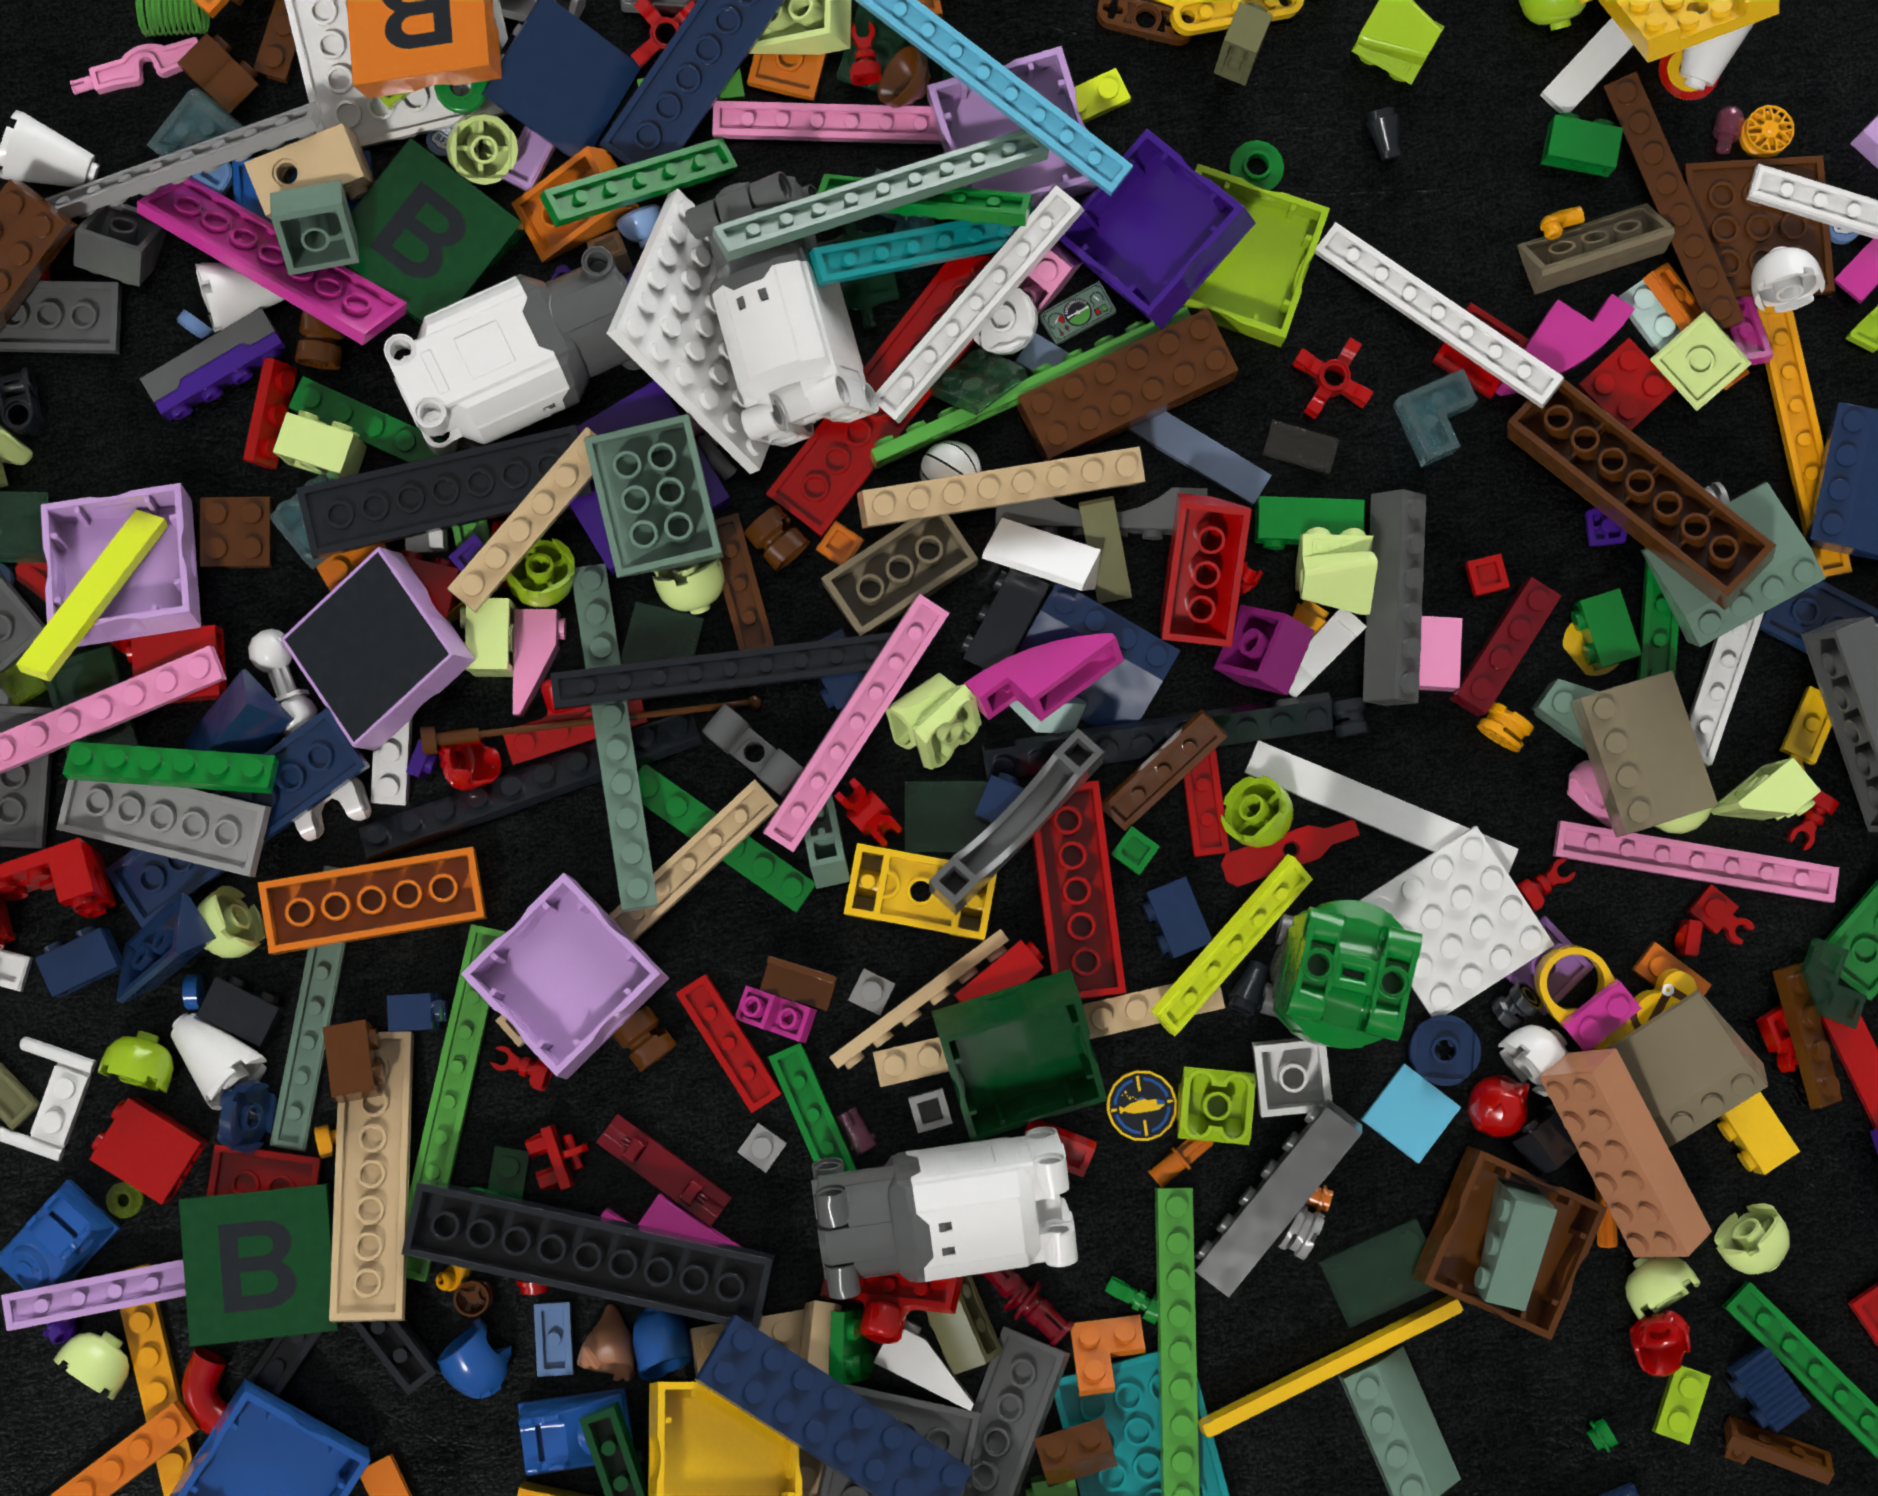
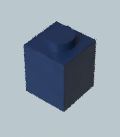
M1000 772L998 777L991 775L974 817L992 824L1024 790V788L1018 786L1020 780Z

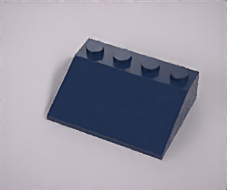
M1838 402L1832 410L1805 539L1812 548L1878 560L1877 409Z
M1056 583L1017 653L1056 640L1112 633L1117 638L1124 661L1075 696L1087 701L1080 720L1092 727L1140 721L1181 650L1075 589Z

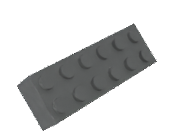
M1873 616L1840 619L1802 633L1801 637L1868 832H1878V625L1875 623Z

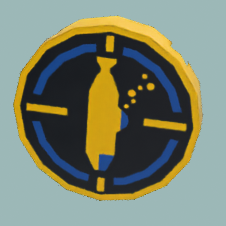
M1135 1070L1122 1075L1112 1085L1107 1095L1106 1111L1111 1124L1121 1135L1134 1141H1149L1162 1136L1171 1127L1177 1114V1099L1172 1086L1162 1076L1151 1071Z

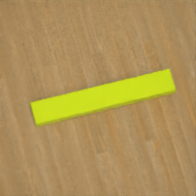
M135 509L16 663L20 672L49 682L52 680L168 528L165 518Z
M1289 854L1285 856L1150 1010L1170 1034L1176 1036L1313 880L1294 856Z

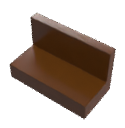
M768 956V965L760 987L761 991L828 1011L838 977Z

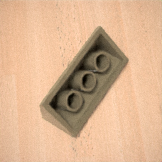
M1645 203L1565 229L1557 239L1549 240L1543 236L1518 244L1517 248L1534 294H1538L1665 253L1675 231L1669 222Z

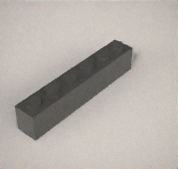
M1405 489L1371 494L1369 536H1373L1371 552L1377 558L1378 567L1370 615H1366L1363 702L1383 706L1416 704L1419 697L1426 495Z
M1329 1099L1322 1106L1315 1104L1304 1119L1308 1124L1300 1134L1294 1131L1287 1138L1282 1146L1285 1152L1279 1160L1276 1161L1272 1158L1260 1173L1263 1179L1256 1188L1249 1186L1238 1201L1241 1207L1234 1215L1227 1213L1217 1226L1216 1230L1220 1233L1212 1243L1206 1240L1197 1250L1194 1256L1198 1259L1195 1272L1227 1297H1230L1361 1136L1362 1124Z

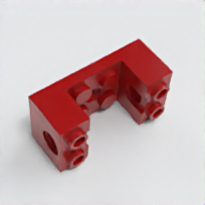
M76 838L0 864V949L4 948V943L15 940L5 900L10 902L26 898L28 892L40 888L41 890L55 888L59 903L66 907L71 906L77 914L86 918L101 916L106 913L107 908L116 906L110 879L105 872L106 864L103 853L81 838Z

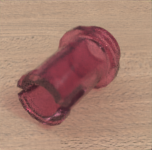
M854 1107L836 1119L840 1122L852 1143L851 1151L855 1149L856 1153L860 1155L876 1145L873 1139L876 1136L875 1134H870L857 1111L858 1109Z

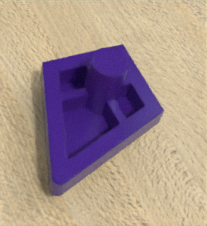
M1596 507L1585 512L1589 547L1625 543L1627 532Z

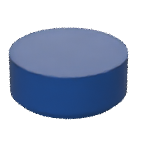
M201 974L186 975L183 979L182 997L187 1010H199L205 999L204 981Z

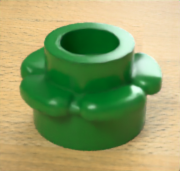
M1603 1418L1595 1423L1591 1420L1589 1423L1592 1429L1587 1431V1434L1598 1451L1605 1448L1610 1453V1448L1617 1445L1618 1441Z

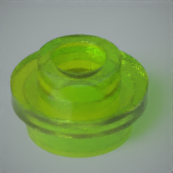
M126 1182L118 1183L107 1194V1208L116 1217H132L142 1207V1192ZM121 1194H126L129 1198V1204L126 1207L121 1206L118 1202Z

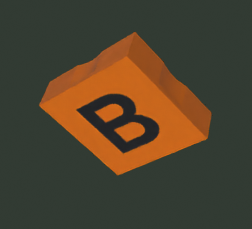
M346 0L353 86L366 98L415 92L433 85L455 86L502 79L499 33L494 19L493 0Z

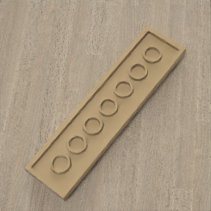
M411 1031L379 1032L381 1049L376 1050L377 1063H382L385 1072V1084L380 1085L382 1096L338 1103L329 1321L331 1322L405 1321L407 1255H402L401 1253L408 1226L414 1048V1034Z

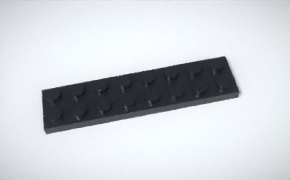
M572 425L296 488L311 556L313 559L512 514L577 439V427ZM590 482L575 499L593 495Z

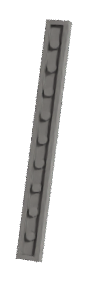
M316 101L47 197L45 200L69 219L76 216L84 218L93 214L98 208L107 205L111 207L118 206L129 197L138 194L143 196L149 195L160 186L168 183L179 184L196 173L202 171L210 173L217 170L224 163L233 160L241 162L248 159L253 153L263 149L268 151L275 150L291 139L309 137L318 130L322 112Z

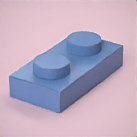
M571 1301L535 1303L537 1377L573 1375L575 1369Z

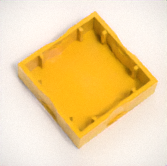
M698 1382L650 1383L648 1496H802V1476L799 1466L798 1446Z

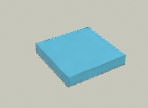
M1403 1063L1360 1120L1419 1164L1461 1107Z

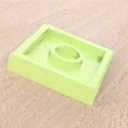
M1705 311L1650 359L1696 411L1752 364Z

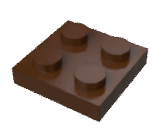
M200 497V567L203 569L273 568V498Z

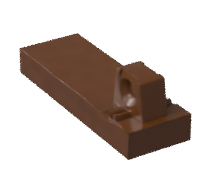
M1729 1415L1724 1424L1726 1443L1723 1450L1725 1458L1744 1465L1753 1456L1829 1485L1834 1476L1831 1452L1778 1432L1776 1433L1770 1429H1762L1759 1425Z

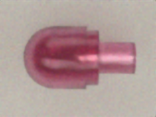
M1727 106L1721 109L1715 120L1713 132L1714 137L1718 140L1716 152L1720 154H1729L1731 144L1736 142L1742 133L1744 115L1735 106Z

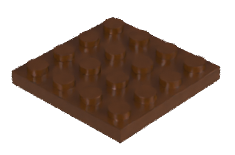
M1823 155L1686 163L1682 167L1683 179L1735 298H1753L1751 290L1753 268L1769 251L1780 246L1805 250L1817 260L1824 276L1825 289L1821 293L1819 288L1813 295H1828L1835 292L1829 225L1746 199L1755 167L1758 164L1826 184Z

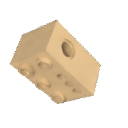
M343 123L244 162L265 216L270 219V193L341 180L346 198L349 197L353 201L363 198L375 183L356 134ZM297 172L296 180L290 183L291 176Z

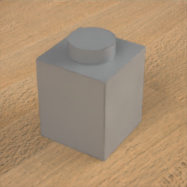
M943 1088L908 1097L918 1133L952 1124Z

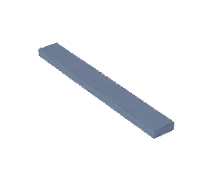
M1035 333L1032 340L1023 348L1015 364L1031 373L1044 364L1050 363L1053 367L1064 362L1063 357L1069 353ZM1168 412L1126 430L1252 507L1272 476Z

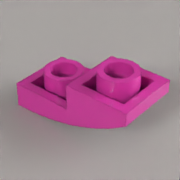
M1872 239L1834 279V283L1860 304L1878 285L1877 239Z
M745 986L735 1018L755 1027L806 1043L817 1010Z

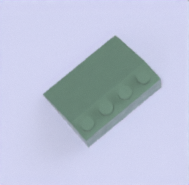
M689 414L584 438L617 578L688 566L724 557Z
M1767 482L1725 504L1776 544L1773 560L1726 610H1723L1647 548L1641 550L1688 643L1702 647L1826 579L1811 547Z

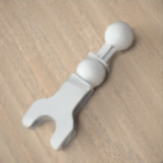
M267 629L259 632L252 638L248 647L249 659L260 671L268 673L277 696L274 699L294 718L282 733L287 737L318 714V710L314 703L306 697L310 695L309 691L297 689L288 667L292 656L281 641L285 634L280 630ZM355 777L296 820L294 823L301 837L307 841H313L323 834L325 828L322 810L325 803L332 798L340 802L347 816L351 819L362 821L369 818L372 810L362 781Z

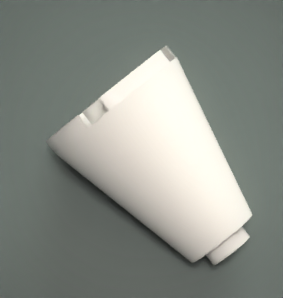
M1755 23L1684 49L1680 76L1686 79L1684 85L1704 91L1705 86L1712 87Z
M16 110L12 114L11 118L17 120L14 129L6 127L0 144V166L3 167L0 170V178L67 187H78L96 180L100 164L94 163L95 155L24 112Z
M223 263L195 264L203 301L207 306L208 312L211 313L208 317L214 333L220 332L260 307L265 310L285 300Z
M185 1013L179 1016L172 1024L171 1038L206 1103L213 1110H221L220 1099L223 1092L228 1088L234 1089L237 1084L245 1080L259 1082L266 1072L267 1068L263 1063L267 1062L262 1054L222 1028L196 1016L197 1013Z

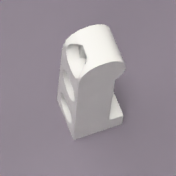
M1338 609L1311 639L1288 694L1296 698L1367 626L1351 612Z

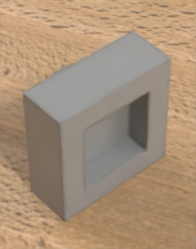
M863 969L848 1001L877 1015H881L895 983Z
M757 1123L738 1150V1153L766 1173L787 1143L762 1124Z

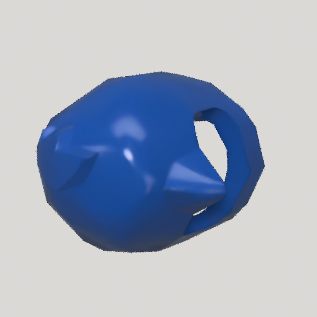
M646 1307L644 1312L638 1315L633 1328V1347L638 1376L642 1380L651 1382L662 1378L667 1373L683 1368L694 1361L690 1328L683 1315Z
M480 1317L453 1339L437 1359L441 1373L449 1384L462 1394L475 1399L490 1397L501 1389V1384L508 1372L507 1364L512 1355V1346L495 1350L490 1347L486 1339L487 1325Z

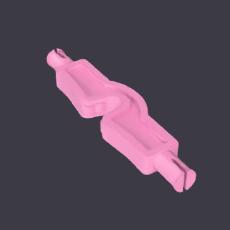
M192 37L165 46L152 43L136 46L125 53L121 59L91 67L89 69V76L70 80L72 91L77 95L95 89L99 94H104L118 89L140 86L144 82L143 65L149 61L153 62L156 73L160 77H170L183 71L177 62L198 42V39Z

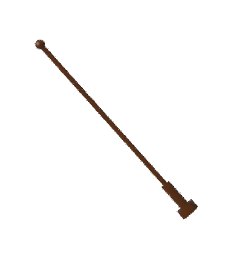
M753 695L748 700L628 714L629 720L714 711L719 710L723 704L731 709L740 707L757 709L761 705V699ZM593 718L482 731H479L477 727L436 732L435 725L420 727L423 755L438 754V746L479 742L480 738L594 724Z

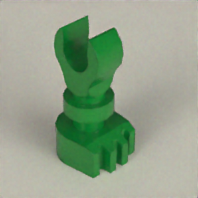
M1112 1276L1105 1291L1126 1303L1132 1304V1309L1145 1311L1142 1318L1155 1325L1158 1320L1157 1293L1150 1299L1146 1296L1147 1292L1142 1289L1138 1292L1126 1282Z

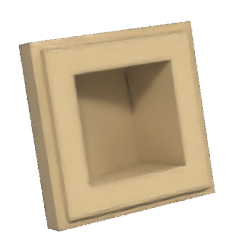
M619 230L586 242L588 248L603 246L608 249L612 254L619 273L623 274L633 269Z

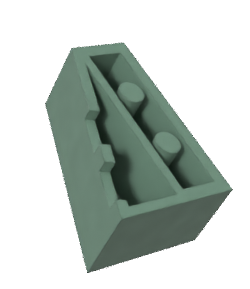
M1557 679L1548 684L1530 709V712L1587 753L1570 703L1599 691Z
M1500 1178L1496 1180L1480 1266L1474 1278L1475 1290L1485 1302L1526 1311L1557 1213V1209L1536 1187Z

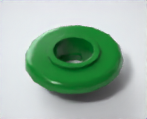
M489 81L472 83L470 92L464 96L455 94L453 85H434L437 99L446 109L454 113L466 114L477 110L485 102L486 97L481 95Z
M1255 140L1246 142L1235 150L1231 156L1229 169L1231 175L1245 179L1254 186L1270 191L1282 179L1284 164L1282 156L1274 146L1267 142ZM1254 158L1261 159L1265 162L1267 171L1262 175L1252 174L1247 168L1248 161Z

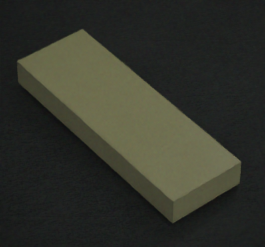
M1110 496L1079 502L1086 545L1101 549L1098 578L1095 587L1097 603L1102 604L1132 598L1114 497Z

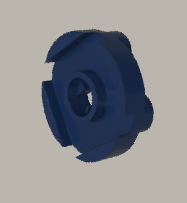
M1437 1015L1418 1023L1409 1039L1408 1056L1413 1070L1429 1083L1440 1086H1452L1464 1081L1477 1068L1481 1057V1045L1476 1033L1473 1032L1472 1028L1464 1020L1452 1015ZM1441 1040H1447V1045L1454 1049L1453 1055H1447L1449 1059L1445 1061L1440 1060V1054L1435 1053L1436 1045H1441L1439 1043Z
M245 1080L237 1084L234 1089L228 1088L223 1092L220 1099L222 1109L217 1132V1140L220 1144L226 1145L231 1150L243 1153H252L261 1148L264 1142H260L265 1132L271 1133L273 1130L278 1105L275 1094L268 1091L270 1086L254 1080Z

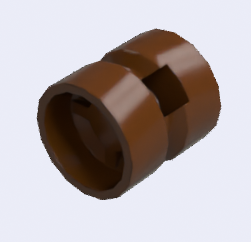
M303 311L301 313L299 332L305 338L298 342L295 361L301 365L318 369H340L343 352L341 350L342 347L337 343L343 341L345 335Z
M779 505L771 507L760 515L744 532V535L756 549L763 548L765 550L763 557L775 571H779L791 563L810 544V541L798 527L791 528L789 526L791 519Z
M648 1005L635 1012L613 1034V1037L622 1048H629L631 1050L629 1058L640 1072L646 1070L677 1045L666 1029H659L657 1027L659 1019Z

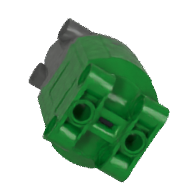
M1339 900L1319 904L1318 907H1310L1296 916L1283 913L1278 924L1275 944L1280 946L1276 949L1271 961V983L1266 982L1259 1013L1278 1017L1289 1029L1290 1033L1315 1045L1353 1049L1363 1048L1364 1045L1377 1042L1383 1038L1398 1041L1404 1026L1406 1008L1416 964L1421 951L1423 935L1405 930L1393 918V915L1384 909L1357 900Z

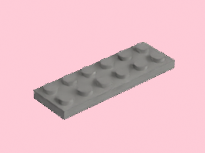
M68 780L56 830L255 877L271 807L194 788Z

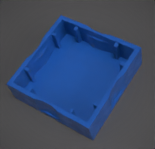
M244 1379L170 1496H348L371 1461L369 1448Z

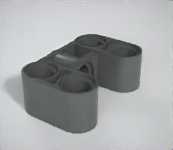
M725 704L722 705L702 730L705 736L727 754H731L756 774L759 780L782 799L786 797L803 771L802 766L779 748L775 749L752 730V727L742 717ZM754 745H761L765 750L764 757L759 762L747 760V751Z

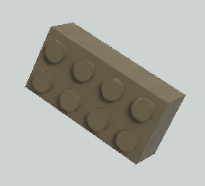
M943 515L907 521L821 579L824 587L856 635H872L904 614L918 593L926 598L930 597L977 566L978 558L950 516Z

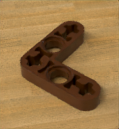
M1099 0L1097 19L1102 27L1174 46L1185 45L1192 38V36L1174 34L1175 30L1173 27H1170L1172 26L1170 23V13L1173 8L1142 0H1119L1117 12L1121 14H1116L1114 19L1108 18V12L1105 10H1109L1112 0ZM1142 12H1149L1154 16L1155 24L1150 28H1142L1137 24V15ZM1182 15V20L1185 23H1192L1189 16ZM1162 16L1167 17L1163 32L1158 31Z

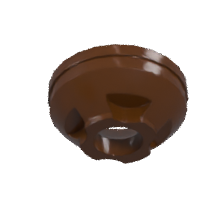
M907 46L892 57L885 67L882 79L878 84L877 93L881 102L892 108H899L914 103L926 94L931 76L925 54L914 46Z

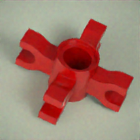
M638 0L633 5L651 25L650 39L630 55L639 66L646 64L658 51L665 49L668 45L659 38L660 27L665 23H670L677 31L696 4L695 0L690 1L673 18L663 17L650 0Z
M1350 337L1338 358L1325 363L1307 350L1301 349L1292 366L1314 377L1317 389L1304 410L1305 414L1316 419L1328 398L1336 397L1340 394L1360 408H1364L1373 391L1351 380V372L1348 367L1362 346L1361 343ZM1328 371L1336 372L1341 378V384L1338 386L1329 385L1325 381L1324 373Z
M853 778L849 782L854 790L853 793L845 797L839 791L835 795L836 800L847 811L845 815L866 837L871 834L880 847L886 848L888 842L885 840L884 835L892 830L899 836L903 832V828L890 816L892 811L871 790L866 794L865 788Z

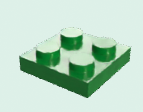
M861 1305L831 1311L829 1376L843 1385L870 1379V1373L874 1367L871 1340L867 1339L859 1331L864 1306Z

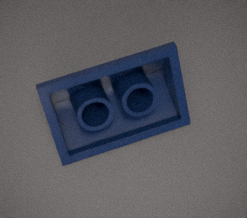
M244 669L241 670L184 740V747L188 750L263 755L271 748L294 718Z
M182 893L125 943L116 1001L125 1003L158 988L216 939L188 895Z

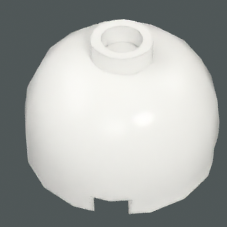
M1780 246L1772 249L1757 262L1751 275V290L1754 303L1762 311H1765L1764 306H1775V313L1796 310L1814 301L1813 294L1819 288L1821 293L1825 289L1824 276L1817 260L1809 252L1794 247Z
M1528 1025L1514 1030L1498 1045V1047H1504L1500 1055L1513 1074L1522 1083L1529 1079L1537 1085L1532 1091L1545 1097L1548 1095L1539 1076L1556 1064L1565 1053H1568L1565 1048L1567 1042L1558 1031L1554 1029L1548 1031L1544 1027Z

